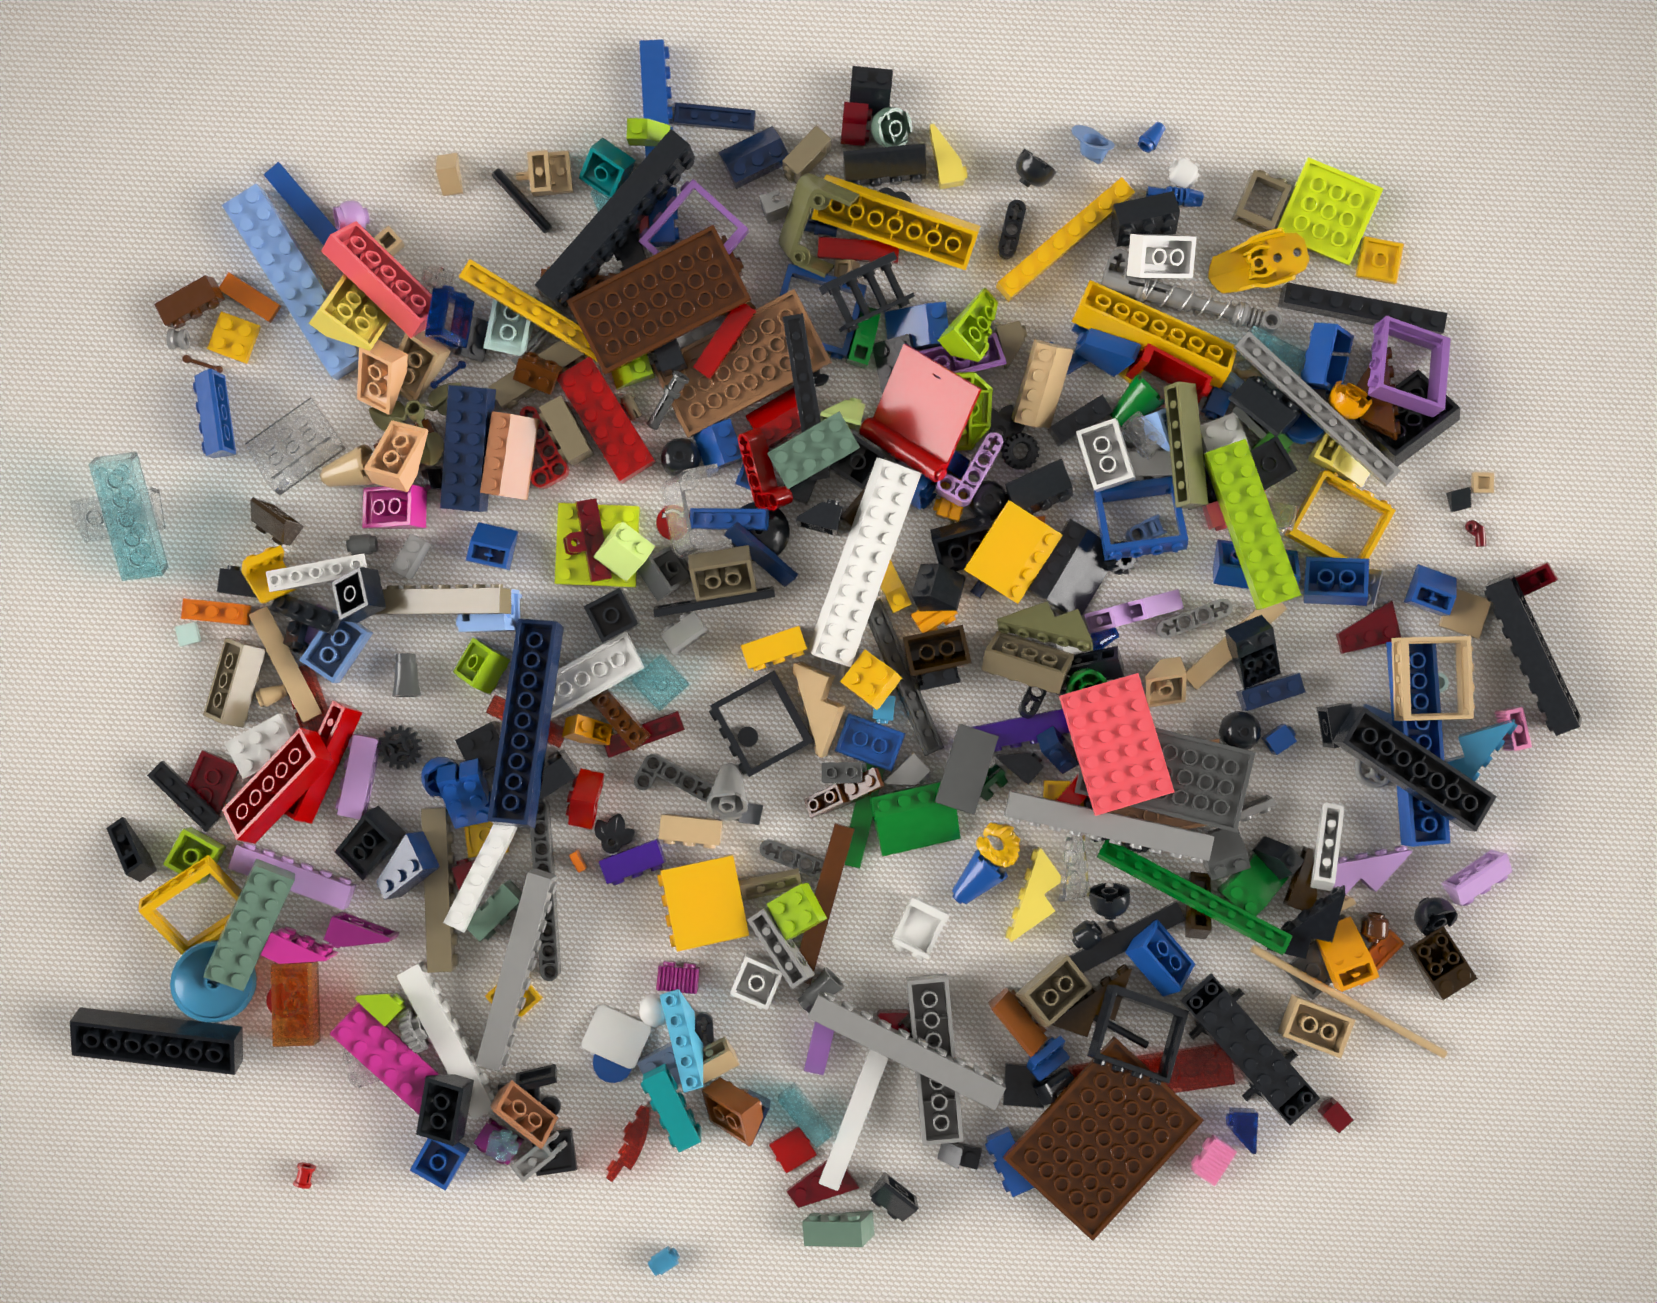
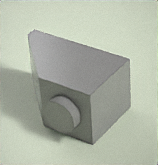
M912 753L884 782L893 785L923 784L930 777L928 773L931 770Z

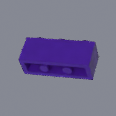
M657 838L603 858L598 862L606 883H612L614 886L625 882V877L632 876L633 879L644 875V870L651 869L652 872L663 868L662 864L666 862Z

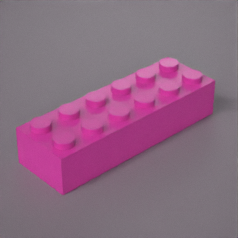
M357 1003L331 1030L330 1035L419 1114L426 1076L441 1074L419 1054L414 1053L412 1048H409L388 1026L384 1027L360 1003Z

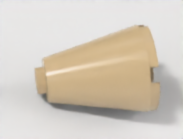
M360 445L324 466L320 473L321 481L329 487L374 485L364 471V467L369 461L373 450L368 445Z

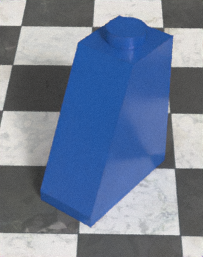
M1090 328L1087 332H1082L1078 336L1074 352L1112 377H1115L1135 362L1141 345Z

